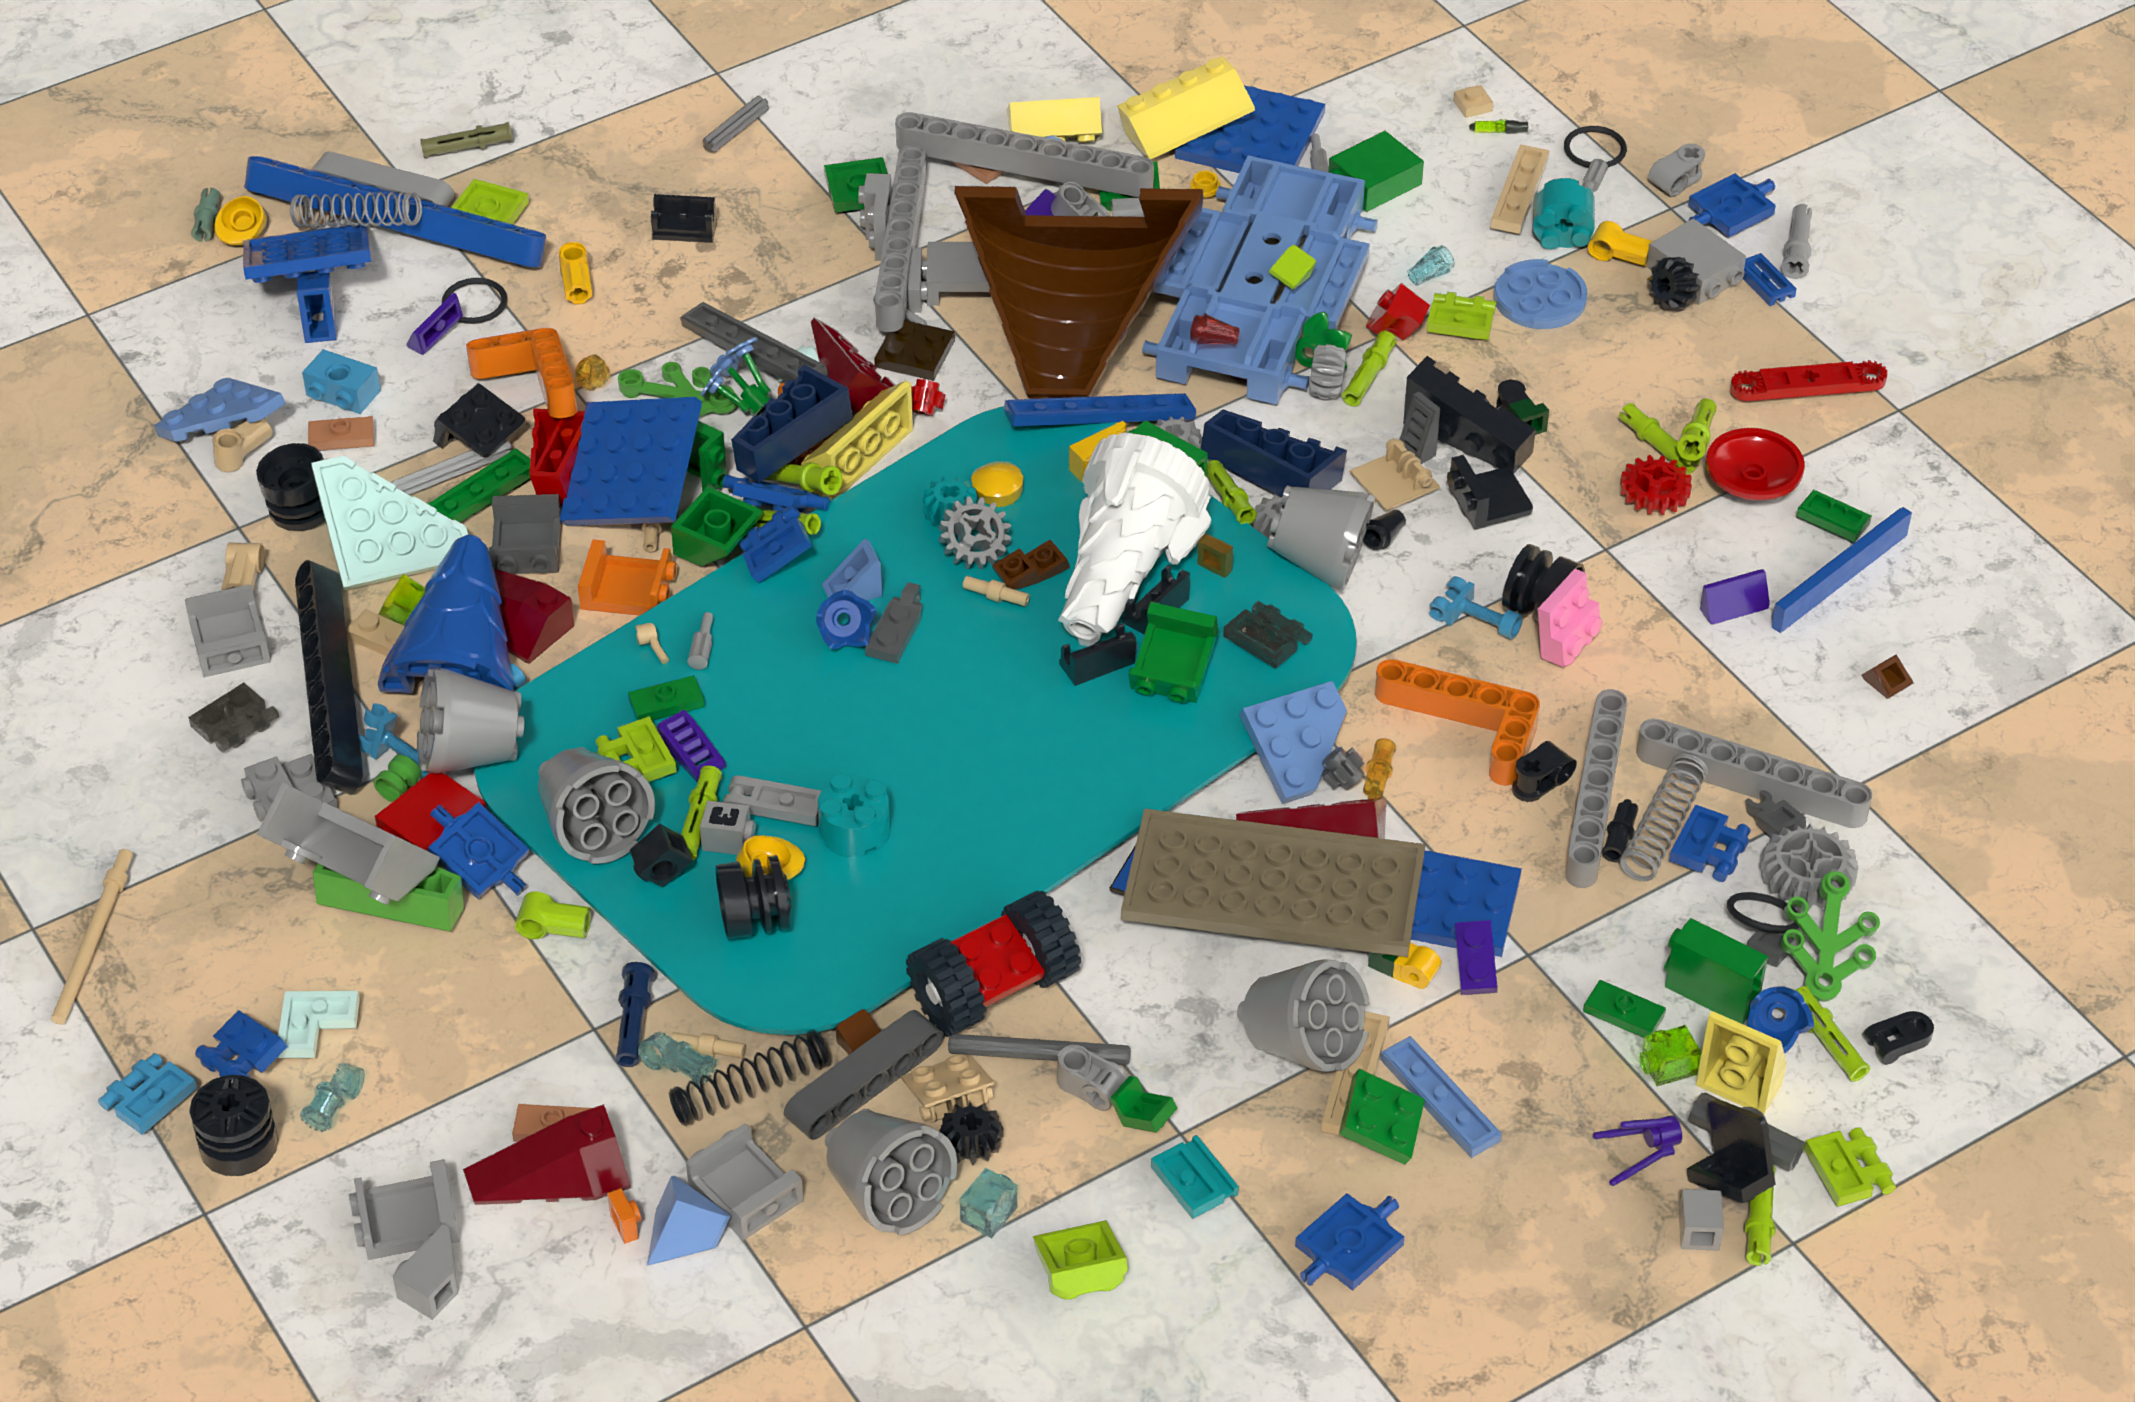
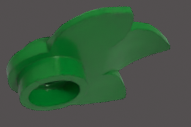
M1325 311L1314 314L1303 326V337L1296 344L1295 357L1300 364L1312 367L1313 357L1306 355L1305 347L1311 348L1313 353L1318 345L1326 346V344L1335 345L1346 350L1350 344L1352 334L1343 330L1329 329V318Z

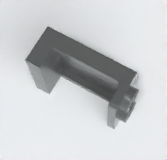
M559 494L493 496L492 546L489 547L493 568L511 574L558 573L561 535Z

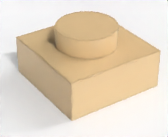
M1482 85L1454 91L1453 101L1465 118L1493 111V101Z

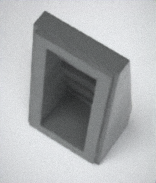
M1418 391L1413 395L1399 440H1402L1407 451H1412L1415 457H1418L1421 464L1436 456L1440 408Z

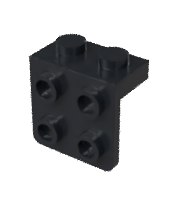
M477 383L449 409L437 417L434 422L433 442L444 449L457 438L480 456L489 457L524 426L525 417L483 385Z
M1464 454L1451 457L1450 472L1447 473V482L1474 529L1532 514L1533 504L1510 468L1503 467L1475 474Z
M1716 1098L1710 1101L1708 1109L1714 1153L1687 1168L1689 1182L1702 1186L1707 1190L1721 1191V1195L1731 1198L1736 1202H1749L1755 1196L1776 1185L1768 1123L1762 1115Z

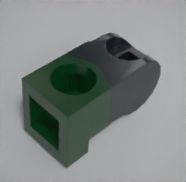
M1510 379L1501 382L1498 385L1499 396L1496 408L1504 407L1535 428V435L1547 432L1549 409L1545 404L1535 405L1525 393L1526 388L1520 381Z

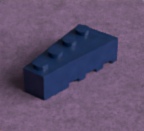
M803 364L798 370V377L794 381L788 380L782 386L783 392L776 399L771 398L764 405L765 411L761 415H754L731 439L736 470L759 483L851 421L853 416L849 388Z
M1224 409L1204 423L1201 450L1208 453V459L1220 461L1225 468L1280 497L1283 496L1287 485L1291 487L1331 490L1342 481L1347 454L1346 449L1337 446L1334 451L1320 447L1321 441L1313 438H1308L1307 442L1290 437V431L1282 428H1263L1261 421Z

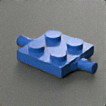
M1734 173L1689 196L1688 205L1699 213L1690 217L1689 220L1694 218L1702 225L1711 223L1726 236L1731 237L1775 214L1776 205L1764 195L1775 190V183L1773 180L1767 179L1756 185L1743 180Z
M728 474L723 479V488L733 489L732 495L743 497V502L754 506H762V504L773 505V510L784 511L794 505L799 512H804L805 508L809 507L827 511L830 505L829 497H822L813 492L764 481L758 483L750 481L746 477L738 478Z
M478 802L467 813L456 818L447 812L441 804L433 809L430 816L442 825L444 830L442 835L428 847V852L440 857L438 863L445 870L461 876L462 885L479 900L493 886L499 885L502 882L516 896H519L527 888L528 885L515 875L513 870L529 854L530 849L483 805Z
M1346 1193L1296 1237L1295 1247L1313 1260V1263L1300 1273L1303 1282L1307 1281V1285L1311 1286L1324 1273H1328L1352 1291L1404 1246L1405 1236L1391 1227L1386 1220L1395 1210L1399 1209L1397 1200L1395 1198L1392 1200V1196H1387L1377 1207L1372 1208L1361 1204Z

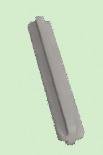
M507 440L489 457H482L475 451L470 450L393 480L391 483L396 485V488L411 495L490 464L512 451V446L509 440Z

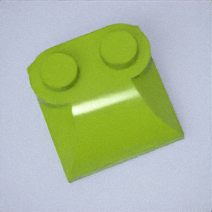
M1107 1220L1033 1236V1243L1048 1276L1049 1290L1053 1295L1061 1299H1074L1079 1295L1095 1291H1111L1125 1279V1273L1128 1271L1127 1258Z

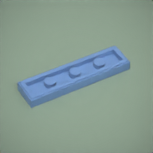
M1411 1036L1381 1052L1380 1060L1409 1092L1425 1099L1423 1107L1470 1158L1501 1142L1502 1133Z

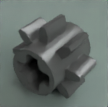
M1338 747L1322 761V765L1326 768L1322 773L1323 778L1333 789L1340 784L1344 790H1347L1354 786L1364 775L1360 768L1364 765L1363 758L1353 747L1347 752L1342 747Z

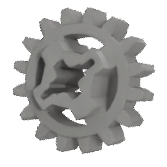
M967 497L964 506L960 502L955 501L952 510L947 509L943 515L946 521H941L938 527L940 531L944 532L938 539L939 543L948 544L944 554L947 555L953 552L955 554L953 563L957 564L962 559L965 561L966 569H969L973 562L977 564L979 570L983 569L986 560L993 565L998 560L997 555L1003 557L1007 550L1004 545H1008L1011 541V536L1005 534L1009 532L1011 524L1002 523L1006 513L1000 512L997 514L994 511L996 508L995 502L990 504L989 507L985 506L983 497H980L977 504H973L971 497ZM990 523L994 527L995 532L991 530ZM973 530L979 532L976 537L970 534ZM954 533L958 535L960 544L956 540Z

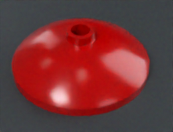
M1740 428L1720 435L1711 443L1707 451L1706 468L1712 480L1728 493L1743 499L1762 501L1775 499L1793 491L1803 478L1805 461L1799 448L1783 435L1761 428Z

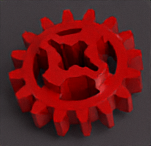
M1648 455L1647 461L1635 458V464L1628 463L1625 472H1622L1620 493L1621 495H1626V503H1636L1635 510L1637 511L1645 507L1647 508V514H1652L1653 510H1658L1661 515H1665V509L1669 508L1671 511L1677 512L1678 505H1686L1687 498H1690L1692 476L1686 475L1687 468L1685 466L1677 468V460L1675 459L1668 463L1665 461V456H1660L1659 460H1654L1651 455Z

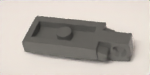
M908 582L902 590L901 598L893 597L889 601L869 639L868 645L865 647L866 656L899 663L922 619L921 611L923 604L919 603L921 600L919 595L920 585Z

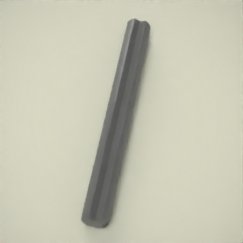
M964 1034L950 1035L948 1040V1051L951 1054L1058 1061V1055L1064 1047L1080 1045L1105 1060L1118 1065H1128L1131 1058L1130 1046L1118 1044Z

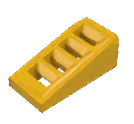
M1124 421L1118 422L1069 446V470L1081 482L1096 445L1103 438H1108L1109 435L1126 433V423Z

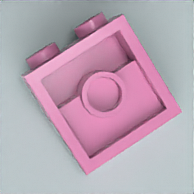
M1574 569L1538 608L1541 658L1561 667L1572 664L1575 657L1580 654L1583 646L1590 644L1593 641V637L1601 629L1602 619L1600 618L1599 602L1588 598L1589 589H1587V574L1585 572Z

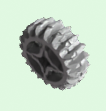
M1811 823L1806 829H1802L1797 824L1792 828V831L1783 828L1779 835L1773 834L1769 843L1763 849L1760 865L1761 873H1763V884L1769 885L1770 894H1779L1780 899L1783 901L1798 896L1808 902L1809 910L1813 905H1817L1823 911L1826 901L1820 896L1818 888L1821 880L1827 873L1832 871L1841 872L1849 879L1850 890L1844 900H1846L1850 891L1855 886L1858 873V861L1856 860L1855 850L1849 849L1848 840H1839L1838 832L1826 833L1825 826L1820 830L1813 829ZM1831 880V884L1835 888H1842L1840 883Z

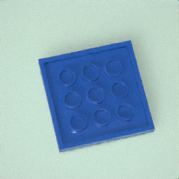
M1244 85L1254 104L1255 111L1175 149V159L1240 173L1247 156L1299 166L1311 142V135L1315 134L1325 114L1326 104Z
M361 224L356 227L351 225L346 227L339 226L243 240L245 280L252 279L255 283L266 282L272 279L271 276L283 274L285 278H295L302 276L304 271L315 270L318 274L334 271V267L346 265L347 269H358L365 267V263L371 262L367 226L364 227Z
M697 397L587 402L580 431L582 435L578 444L579 448L574 469L571 473L567 498H564L560 522L566 526L675 522L702 402Z

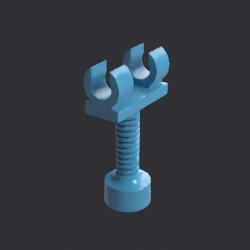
M1457 576L1452 577L1446 584L1450 588L1445 594L1453 602L1450 603L1446 598L1437 596L1429 604L1433 607L1429 615L1437 621H1446L1447 625L1452 626L1462 612L1494 624L1498 627L1499 635L1511 640L1517 636L1523 622V616L1514 611L1507 610L1505 614H1501L1472 602L1475 584L1472 582L1467 583L1464 579Z
M373 703L371 712L367 709L365 711L364 722L367 726L376 728L377 731L366 729L364 737L359 734L361 751L371 754L370 757L376 760L390 748L400 755L409 757L419 766L417 749L393 734L398 715L393 712L390 714L385 706ZM422 771V778L428 775L429 772Z

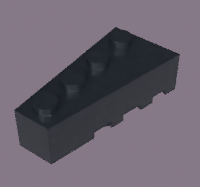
M1426 356L1407 376L1403 424L1405 423L1413 395L1419 391L1440 408L1437 440L1497 468H1510L1515 473L1533 453L1536 429L1504 407L1495 408L1487 400L1485 394L1477 389L1474 392L1470 391L1458 383L1460 377L1451 371L1445 374L1435 367V360Z

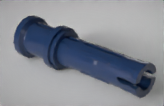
M630 962L622 968L621 975L624 979V987L619 992L618 1001L623 1009L615 1061H618L617 1064L623 1067H633L639 1063L644 1012L650 1006L652 998L649 993V984L653 981L655 972L650 965L643 962Z

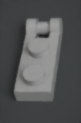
M734 776L728 787L730 794H726L722 801L723 803L748 805L752 815L817 826L819 820L818 797L821 790L745 776Z

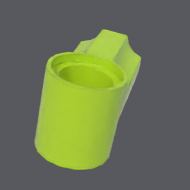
M531 891L523 898L514 927L521 936L529 939L543 938L546 933L584 938L587 937L590 929L591 908L557 903L545 893Z

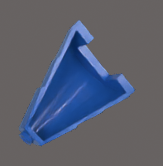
M465 535L453 542L425 585L424 595L408 617L404 629L387 655L378 679L380 692L413 693L415 685L413 676L425 677L428 669L433 670L437 668H445L514 691L515 682L506 645L508 639L499 607L502 601L491 556L486 544L479 537Z

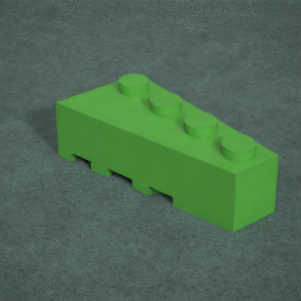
M317 864L313 871L316 903L319 905L450 932L464 909L461 876L437 866L431 874L400 901L397 902L391 899L389 905L369 897L368 895L371 890L364 887V885L321 864Z

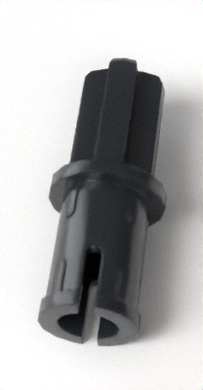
M1625 799L1618 804L1614 819L1607 826L1608 837L1602 850V855L1610 862H1620V858L1627 848L1628 841L1633 838V833L1635 832L1633 826L1639 808L1630 799Z

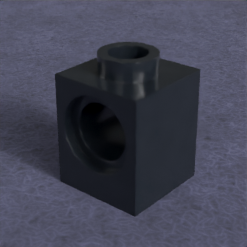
M660 823L630 849L635 864L633 866L635 873L643 881H651L662 888L693 862L684 836Z

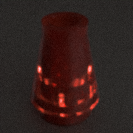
M1204 313L1202 316L1195 315L1190 329V339L1197 341L1198 345L1235 346L1238 342L1240 329Z

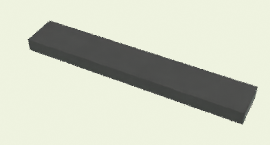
M705 302L700 303L680 317L683 327L728 351L735 348L740 342L743 343L757 337L758 342L752 345L754 351L749 353L755 365L785 381H794L798 377V370L803 364L825 376L828 375L826 365Z

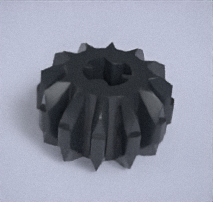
M1685 257L1663 258L1658 261V264L1651 267L1653 276L1647 280L1652 283V288L1649 292L1655 294L1654 303L1661 304L1663 309H1682L1697 299L1695 291L1700 286L1696 283V278L1700 274L1693 273L1694 263L1686 262Z
M969 1100L966 1107L962 1108L955 1104L952 1113H944L939 1132L944 1134L952 1143L956 1152L957 1163L964 1159H969L971 1164L974 1165L978 1158L988 1162L991 1153L999 1152L1003 1137V1126L999 1122L997 1110L988 1111L985 1102L978 1107H974Z

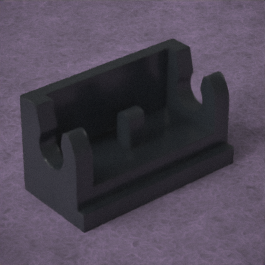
M654 194V211H651L652 240L713 243L717 226L715 197Z
M1167 565L1161 572V581L1138 603L1135 604L1134 599L1126 603L1122 623L1145 635L1148 626L1147 612L1150 602L1180 608L1189 600L1190 573L1182 569L1178 573L1177 580H1175L1171 575V565Z
M1124 623L1116 625L1115 637L1070 653L1069 643L1061 646L1059 665L1074 686L1135 664L1136 637L1132 631L1124 633Z

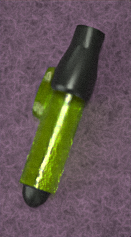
M1506 119L1475 121L1469 125V129L1475 131V133L1511 134L1528 132V122Z

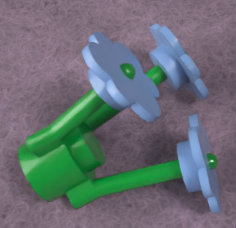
M757 337L743 343L740 342L735 348L718 357L717 362L710 368V373L714 376L708 380L707 385L700 395L702 397H705L708 392L714 395L719 391L734 402L743 413L749 411L754 416L761 415L765 411L764 405L771 399L768 395L771 390L763 381L749 354L754 351L752 345L758 342ZM742 357H744L758 387L756 384L749 386L736 371ZM731 375L743 389L740 395L743 400L722 385L725 380L722 378L723 376Z

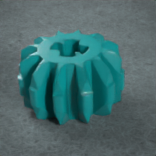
M942 476L940 483L931 481L930 487L925 489L923 494V513L925 518L931 521L932 526H938L941 521H946L943 515L947 509L952 510L955 501L960 502L964 506L966 498L971 497L973 504H977L978 497L975 488L969 485L968 480L959 482L956 476L952 480H947Z

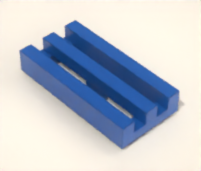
M1762 253L1746 258L1745 273L1742 279L1769 306L1775 305L1776 300L1779 302L1785 301L1786 296L1790 299L1796 296L1797 288ZM1770 279H1771L1780 289H1778V288L1770 281Z

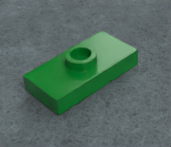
M1814 489L1797 510V517L1854 543L1870 525L1872 515Z
M694 675L628 692L629 702L636 720L649 716L651 720L675 715L682 710L691 711L705 707L704 698Z
M1599 980L1584 1003L1583 1012L1650 1041L1665 1017L1666 1007Z

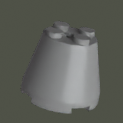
M1287 485L1281 499L1282 507L1280 512L1275 513L1270 527L1271 535L1267 547L1328 584L1331 588L1343 591L1360 553L1367 528L1366 524L1370 522L1376 497L1364 492L1291 487Z
M445 668L428 669L420 697L419 707L422 708L420 731L417 733L418 762L421 771L443 773L504 761H516L518 751L516 737H522L524 732V717L518 716L521 707V693Z
M578 747L558 753L550 760L543 762L538 770L540 776L538 792L553 835L558 844L569 855L578 859L589 861L591 864H601L623 857L638 843L636 840L645 829L648 820L653 819L655 799L652 788L647 779L638 770L625 762L591 752L584 747Z
M1323 959L1259 977L1249 988L1245 1000L1240 1002L1237 1016L1239 1021L1244 1024L1245 1032L1256 1049L1267 1051L1316 1071H1342L1355 1062L1364 1048L1368 1032L1363 1030L1365 1019L1364 1005L1370 1004L1366 986L1354 967L1347 962Z
M862 1109L858 1113L849 1116L838 1127L831 1129L825 1138V1145L828 1147L826 1159L830 1172L862 1218L875 1229L883 1232H895L898 1235H905L923 1227L942 1209L943 1205L939 1202L948 1187L950 1179H956L957 1157L952 1143L944 1134L923 1123L876 1113L870 1109Z

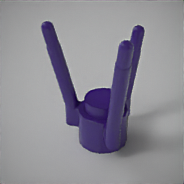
M1674 1115L1657 1119L1623 1121L1620 1123L1621 1128L1593 1133L1594 1139L1644 1134L1647 1145L1650 1148L1655 1147L1658 1149V1151L1610 1179L1609 1184L1611 1186H1615L1663 1157L1674 1155L1675 1150L1673 1146L1681 1144L1683 1138L1680 1123Z

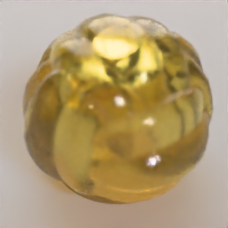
M597 354L585 357L576 367V378L579 384L588 391L602 387L610 377V370L606 365V361Z

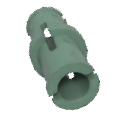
M210 187L209 196H207L208 188L202 190L200 203L194 210L195 222L191 235L199 242H202L204 233L205 242L210 240L213 224H215L218 215L217 208L221 194L215 188Z

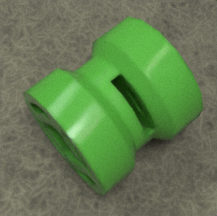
M398 754L389 762L388 770L381 771L373 781L374 787L384 799L393 802L405 793L409 787L414 786L421 780L422 771L412 759Z

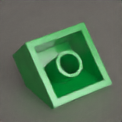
M707 486L671 526L673 554L699 566L726 557L763 516V510Z

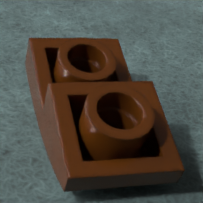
M1050 539L1027 554H1024L1019 548L994 563L992 568L1000 579L1006 583L1008 588L1019 589L1047 580L1070 568L1067 558Z

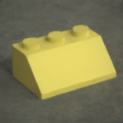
M1100 97L1010 102L1007 107L1009 131L1045 138L1055 135L1057 138L1063 139V141H1065V138L1077 137V142L1095 141V136L1102 134Z

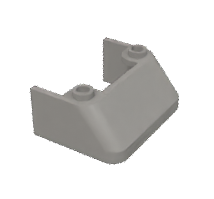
M283 782L257 833L258 836L286 848L285 856L301 864H305L308 858L364 885V887L371 890L368 895L369 897L386 905H389L391 899L397 902L400 901L435 870L440 859L439 856Z

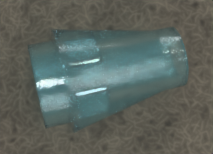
M1433 246L1413 267L1407 270L1408 277L1413 284L1418 286L1422 282L1449 273L1450 268L1455 264L1454 258L1445 246Z

